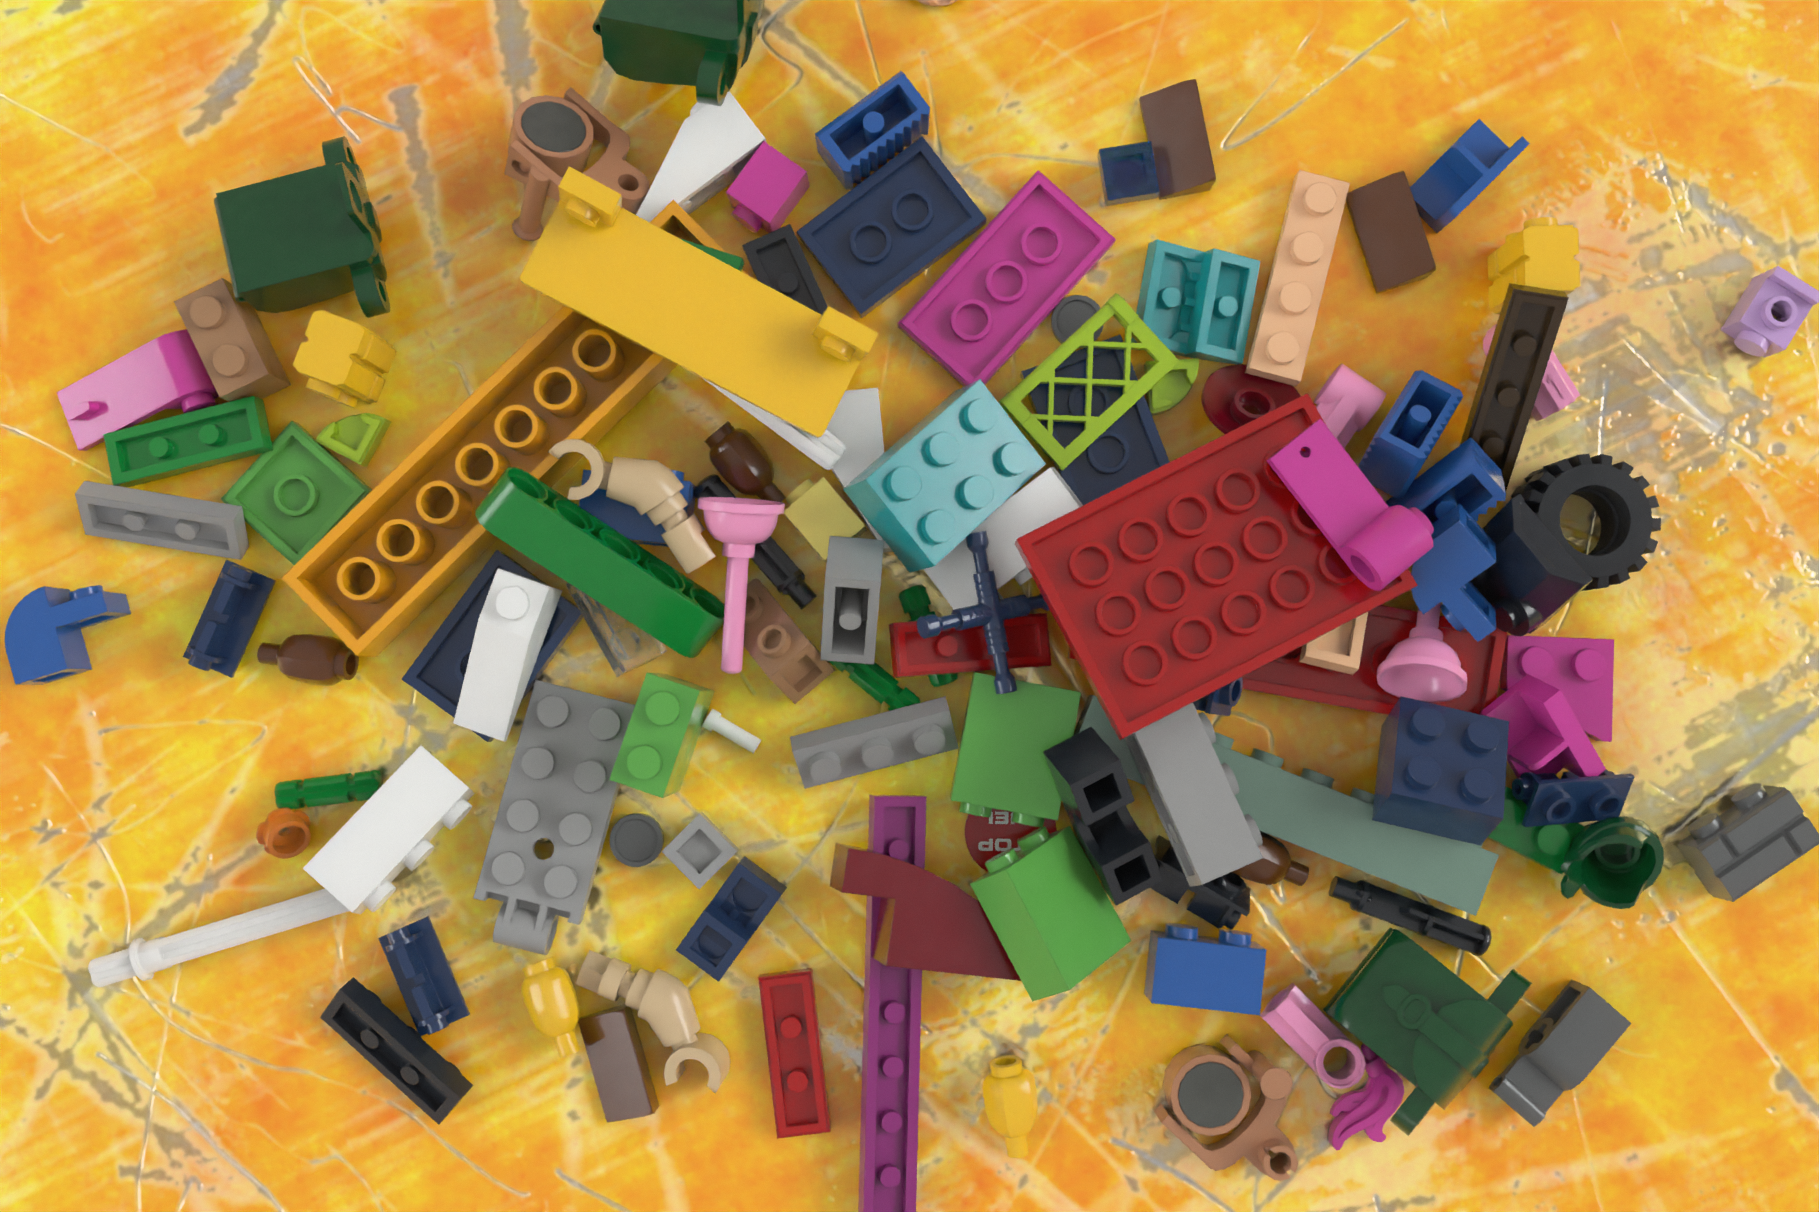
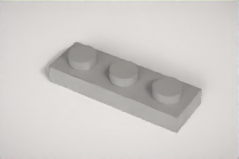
M84 481L75 493L85 535L238 560L243 558L249 548L242 506Z
M946 696L790 737L792 752L805 789L959 749Z

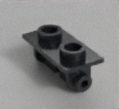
M1160 835L1157 837L1154 855L1163 881L1150 887L1152 890L1178 904L1184 893L1189 889L1195 894L1188 902L1187 910L1218 929L1225 926L1232 930L1238 923L1241 914L1246 917L1250 913L1251 888L1246 886V883L1240 876L1230 872L1203 885L1190 887L1170 841Z

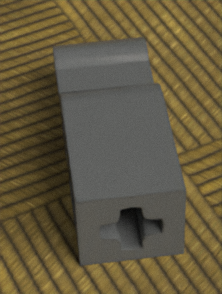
M1571 979L1527 1031L1519 1044L1518 1055L1492 1081L1489 1089L1530 1125L1535 1127L1544 1119L1547 1110L1563 1091L1573 1089L1588 1076L1631 1025V1022L1590 987Z

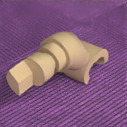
M566 439L556 443L548 451L557 459H561L567 453L578 452L583 454L590 462L591 475L589 480L584 485L570 487L569 500H580L592 495L599 488L607 490L606 497L636 508L640 516L646 513L654 526L661 523L666 532L661 536L686 574L715 557V554L701 535L705 528L695 513L688 516L684 510V507L688 505L680 492L684 486L675 474L659 461L614 457L612 463L605 462L601 452L593 444L579 439Z
M590 950L581 966L575 984L615 1002L619 997L625 998V1006L638 1011V1017L649 1023L663 1046H672L673 1052L665 1063L664 1069L666 1086L677 1082L685 1071L684 1060L694 1059L703 1063L707 1068L709 1080L706 1086L716 1094L729 1073L731 1062L729 1052L723 1042L715 1036L697 1033L701 1027L689 989L678 978L663 970L657 969L652 973L641 968L637 973L631 971V964L617 958L611 959Z

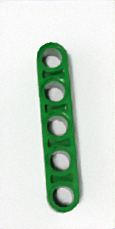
M508 467L475 510L477 520L491 534L685 657H697L724 623L725 605L716 596L522 469Z

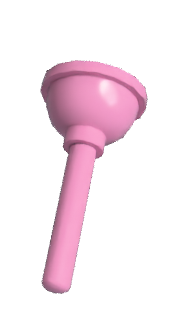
M733 497L698 498V508L704 511V521L708 532L714 539L723 542L722 556L727 557L721 670L728 674L741 672L743 665L749 558H754L755 544L764 542L772 535L777 524L778 514H784L785 504L782 502Z
M1441 602L1424 615L1418 608L1416 627L1411 629L1409 638L1397 643L1386 657V660L1378 667L1377 682L1386 692L1399 698L1402 696L1424 702H1442L1458 698L1467 690V674L1461 668L1458 655L1447 643L1443 642V633L1438 629Z

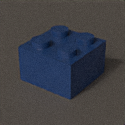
M1401 696L1381 726L1372 820L1481 845L1504 817L1509 721Z

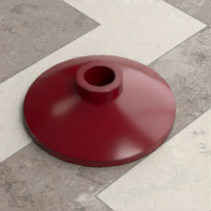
M1237 364L1220 368L1208 377L1202 390L1201 401L1209 420L1221 432L1227 434L1301 395L1292 385L1245 373L1247 365Z

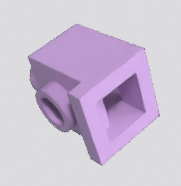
M1776 266L1752 278L1722 326L1721 331L1734 338V343L1740 350L1753 356H1763L1765 358L1784 351L1812 306L1819 303V291L1780 266Z

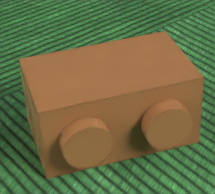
M221 278L174 301L220 398L229 402L250 396L263 399L291 385L254 307L248 302H237L235 300L232 283Z

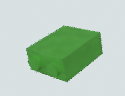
M974 672L950 799L961 802L959 812L976 816L991 817L992 808L1013 812L1012 822L1029 826L1043 827L1045 818L1058 820L1062 800L1043 751L1074 735L1081 692L1016 680L1017 691L996 694L994 686L995 676Z
M646 673L609 780L661 798L680 791L715 691L668 674Z
M1044 826L1025 835L1017 841L1021 848L1019 851L1015 852L1014 848H1011L986 861L985 866L988 872L970 884L1032 1002L1071 990L1131 941L1070 826L1050 834Z

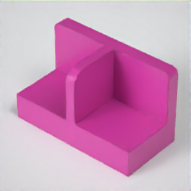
M1529 674L1480 713V715L1509 721L1507 762L1517 778L1524 772L1557 774L1563 768L1579 777L1599 776L1606 770L1561 690Z

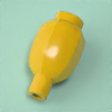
M553 956L522 968L526 979L522 983L521 993L536 1029L541 1034L553 1038L560 1058L580 1051L581 1049L574 1032L579 1021L580 1010L576 992L567 971L560 966H556Z
M1014 1055L1000 1056L990 1061V1072L983 1081L982 1089L985 1110L990 1125L995 1131L1005 1137L1008 1157L1022 1158L1029 1154L1026 1134L1032 1129L1037 1118L1038 1101L1035 1079L1028 1069L1022 1067V1059Z

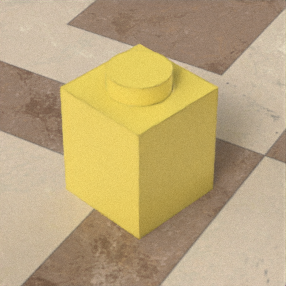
M824 477L816 484L810 479L804 481L786 498L790 506L784 510V515L825 563H827L830 536L859 538L867 531L866 525Z

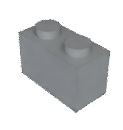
M839 536L829 537L820 660L874 664L884 540Z

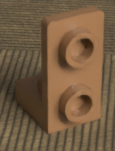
M757 578L747 584L744 647L768 678L796 704L833 673L835 669L828 661L820 660L821 652L803 634L761 581Z

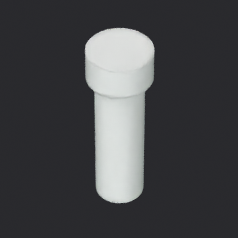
M712 708L702 727L710 732L712 730L716 731L754 754L761 739L721 716L722 713Z

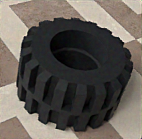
M1581 454L1543 466L1542 469L1534 471L1524 478L1527 484L1516 487L1510 496L1514 498L1521 494L1529 508L1583 571L1592 577L1593 581L1582 591L1607 588L1609 585L1621 584L1630 579L1629 573L1640 571L1648 563L1641 555L1654 553L1658 541L1650 538L1651 532L1661 530V518H1652L1651 508L1659 507L1656 495L1647 497L1643 491L1650 484L1643 476L1632 478L1630 474L1634 467L1622 461L1612 465L1613 457L1604 454L1591 458L1590 454ZM1571 494L1580 496L1591 503L1600 518V538L1595 548L1588 555L1574 549L1567 542L1561 530V510L1566 499Z

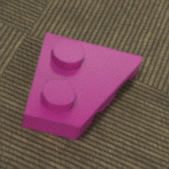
M1507 635L1500 674V689L1507 691L1529 674L1561 690L1588 737L1595 741L1612 742L1614 639Z

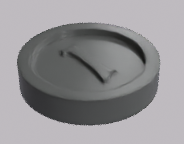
M1072 295L1060 301L1051 317V328L1055 338L1062 344L1100 309V306L1093 299L1083 295ZM1103 326L1094 333V341L1100 336Z
M633 813L621 818L614 825L610 834L612 853L621 863L631 867H641L651 863L659 856L664 845V834L660 824L653 817L643 813Z

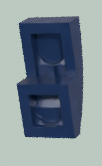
M744 856L713 900L702 912L676 951L719 982L787 887Z

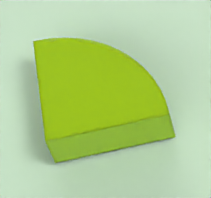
M1199 358L1178 359L1180 362L1146 393V402L1152 416L1172 409L1185 398L1196 380ZM1146 361L1144 364V374L1156 364L1155 361Z
M370 413L348 416L328 424L319 433L315 441L367 468L391 421Z

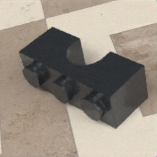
M1089 727L1043 751L1076 838L1103 889L1117 906L1163 881L1151 844L1138 828L1126 805L1135 800L1121 761L1092 727Z

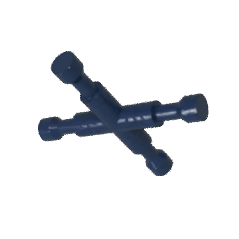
M987 532L971 533L966 537L967 548L973 553L977 573L973 574L978 604L954 609L950 615L938 617L931 614L919 617L917 629L920 636L926 639L938 636L942 630L955 628L957 631L983 626L988 655H993L996 670L994 679L996 694L1017 691L1015 677L1009 671L1006 652L1010 650L1004 621L1027 616L1031 610L1042 608L1049 611L1050 609L1041 592L1039 595L1032 597L1018 595L1000 599L994 570L990 571L986 549L989 542Z

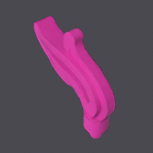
M1364 1044L1361 1045V1051L1364 1055L1365 1070L1368 1074L1366 1086L1362 1089L1343 1094L1334 1102L1330 1109V1114L1335 1118L1329 1128L1328 1141L1336 1151L1341 1149L1345 1140L1362 1130L1371 1140L1383 1142L1386 1139V1135L1382 1131L1383 1125L1397 1110L1405 1092L1403 1080L1397 1073L1388 1068L1384 1060Z

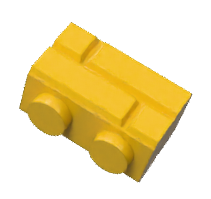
M1540 217L1525 221L1523 223L1524 229L1521 232L1506 235L1505 244L1487 256L1488 280L1493 282V285L1488 287L1489 311L1494 312V314H1500L1509 283L1563 291L1566 295L1580 287V261L1574 259V256L1579 254L1578 228L1573 227V225H1558L1557 218Z
M321 309L313 311L305 331V335L309 339L307 342H301L293 362L297 372L309 377L306 388L352 408L356 407L358 399L369 404L377 402L386 381L382 374L389 373L397 352L393 345L359 323Z

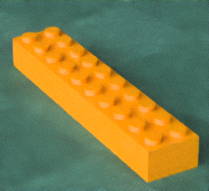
M674 200L650 222L678 238L725 252ZM563 305L305 554L282 579L357 656L377 657L499 539L479 523L475 516V510L508 467L522 469L549 487H552L584 456L578 452H570L561 459H557L548 453L556 443L566 439H579L595 446L677 365Z

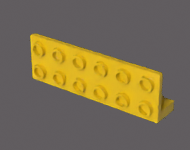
M569 166L558 186L560 200L520 275L521 282L816 438L821 437L860 361L869 353L879 333L830 306L821 315L622 208V194Z

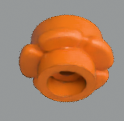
M288 807L278 808L268 814L265 822L259 824L256 832L257 841L261 845L264 844V850L277 858L287 859L295 857L302 853L310 842L311 833L308 828L311 824L310 819L302 810L291 811ZM282 828H288L286 831L279 833Z

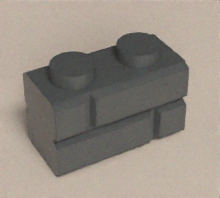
M1760 783L1750 785L1737 792L1731 798L1734 806L1718 816L1717 813H1710L1689 825L1688 831L1691 835L1679 842L1677 847L1689 865L1695 869V874L1713 897L1734 902L1819 844V833L1809 818L1803 815L1804 811L1792 793L1785 787L1762 786Z

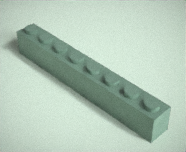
M1088 695L1074 730V735L1092 727L1120 759L1126 778L1145 785L1125 739L1119 740L1097 697ZM1215 732L1216 742L1212 746L1220 764L1227 763L1236 777L1239 793L1235 797L1243 815L1249 814L1256 822L1260 831L1472 915H1477L1497 862L1498 854L1481 848L1482 844L1475 845L1373 821L1374 794L1353 787L1351 795L1348 796L1331 789L1334 779L1307 768H1303L1300 776L1281 769L1284 759L1256 748L1253 749L1249 757L1231 749L1234 739Z

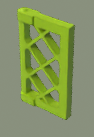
M1115 293L1092 317L1012 391L1008 392L999 401V404L1055 465L1063 471L1180 361L1139 318V315L1129 306L1125 299ZM1112 316L1125 328L1124 342L1094 341V333ZM1131 337H1133L1138 343H1131ZM1078 348H1087L1086 378L1055 377V369ZM1093 348L1124 350L1123 380L1092 379ZM1131 350H1145L1156 362L1138 381L1130 380ZM1039 384H1048L1047 415L1032 414L1021 402ZM1054 384L1085 385L1084 416L1053 415ZM1092 386L1123 387V395L1099 417L1091 416ZM1039 421H1047L1046 428ZM1053 422L1084 423V431L1064 449L1053 437Z

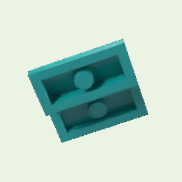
M1157 239L1148 244L1136 313L1174 355L1221 363L1242 364L1261 261L1215 248L1202 252ZM1132 337L1131 343H1138V342Z

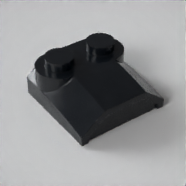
M1521 494L1512 498L1482 528L1496 544V563L1470 581L1496 609V627L1515 636L1531 634L1546 624L1593 581L1592 577L1583 571L1524 502L1525 499Z

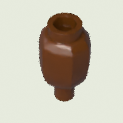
M728 421L704 441L711 449L709 458L712 465L735 490L744 495H757L760 500L782 502L786 498L772 482L774 480V468L769 456L747 430L735 429Z
M316 634L292 635L286 638L282 644L264 642L259 646L257 653L260 663L277 665L279 670L288 678L321 686H333L342 679H353L359 665V656L348 648L342 640Z
M1260 831L1263 843L1258 848L1263 858L1231 872L1247 880L1265 885L1276 884L1284 879L1295 885L1302 886L1308 878L1309 867L1291 860L1289 851L1280 841Z

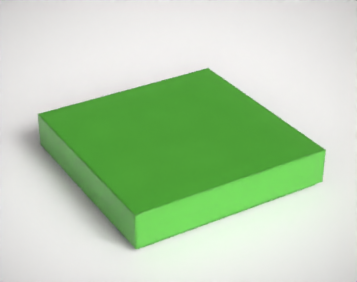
M291 421L272 442L273 451L262 453L221 500L225 504L242 506L245 522L295 565L372 489L322 444L316 442L315 438L302 426Z

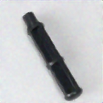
M716 474L702 479L694 490L696 499L700 497L737 498ZM771 536L764 542L755 544L754 558L750 559L777 588V591L782 595H789L801 610L808 606L817 595L804 581V572L796 566Z
M1335 876L1331 882L1329 896L1349 903L1353 911L1375 917L1415 932L1418 935L1426 936L1472 953L1475 956H1481L1486 953L1491 944V930L1486 925L1456 916L1432 905L1424 904L1375 886L1364 880L1354 883Z

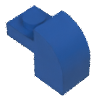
M1458 504L1432 524L1434 532L1431 534L1433 548L1412 564L1411 575L1418 586L1411 589L1414 601L1423 615L1442 602L1443 604L1440 608L1448 622L1459 632L1466 629L1479 642L1496 630V609L1470 581L1496 563V544L1461 504Z
M96 585L80 588L70 592V589L43 586L26 595L13 609L5 630V648L15 685H43L92 670L81 629L130 615L131 611L126 594L106 592L103 590V586Z

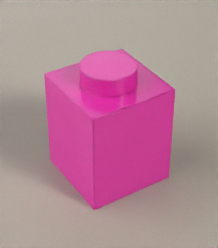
M763 141L726 191L731 207L734 208L731 215L740 224L754 233H757L760 228L768 233L773 232L781 227L810 185L806 170Z

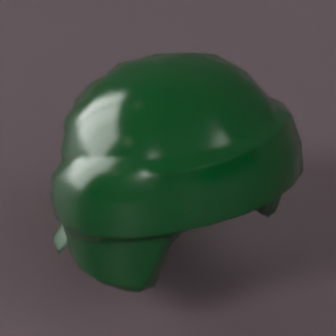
M1628 816L1609 817L1586 825L1572 839L1569 851L1564 856L1561 871L1565 875L1560 883L1562 895L1569 899L1581 888L1584 895L1603 906L1617 909L1633 907L1642 891L1653 885L1661 873L1664 862V850L1658 835L1642 820Z

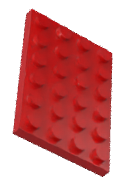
M1308 393L1016 539L1015 546L1119 740L1132 735L1418 586L1408 568L1381 591H1375L1366 586L1347 566L1267 462L1270 457L1315 421L1321 419L1324 422Z

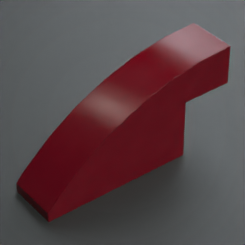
M836 843L830 887L842 893L881 897L872 958L885 966L1021 981L980 902L953 883L919 866L874 850Z

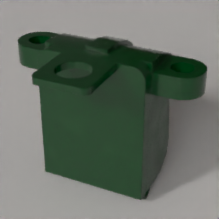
M605 0L593 24V30L601 36L604 59L616 74L636 81L696 86V99L699 103L721 106L727 92H729L735 82L739 69L743 67L749 58L757 35L758 22L765 0Z
M345 136L322 142V151L326 165L216 193L217 197L213 201L234 296L237 302H248L257 311L279 313L299 309L355 291L359 305L367 318L390 312V302L385 285L387 271L380 246L382 234L377 212L370 202L364 174L357 164L353 150Z
M1390 927L1323 1010L1416 1087L1390 1120L1409 1136L1435 1104L1445 1110L1472 1078L1476 1079L1489 1063L1488 1058L1495 1051L1496 1046L1513 1026V1022L1507 1015L1532 983L1515 969H1512L1490 997L1485 999L1408 936Z

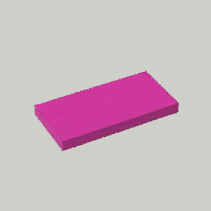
M1038 170L898 322V328L963 387L979 379L986 385L1053 312L1060 301L1073 290L1114 245L1116 239Z

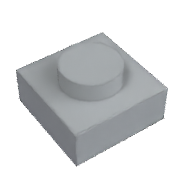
M701 812L662 850V853L700 889L739 848Z

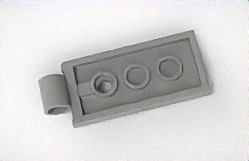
M535 680L473 897L486 901L488 898L503 901L494 927V943L547 955L556 934L559 916L569 918V923L581 924L620 783L609 779L635 707L634 704ZM543 838L549 839L554 845L552 856L545 860L538 858L534 851L536 843Z

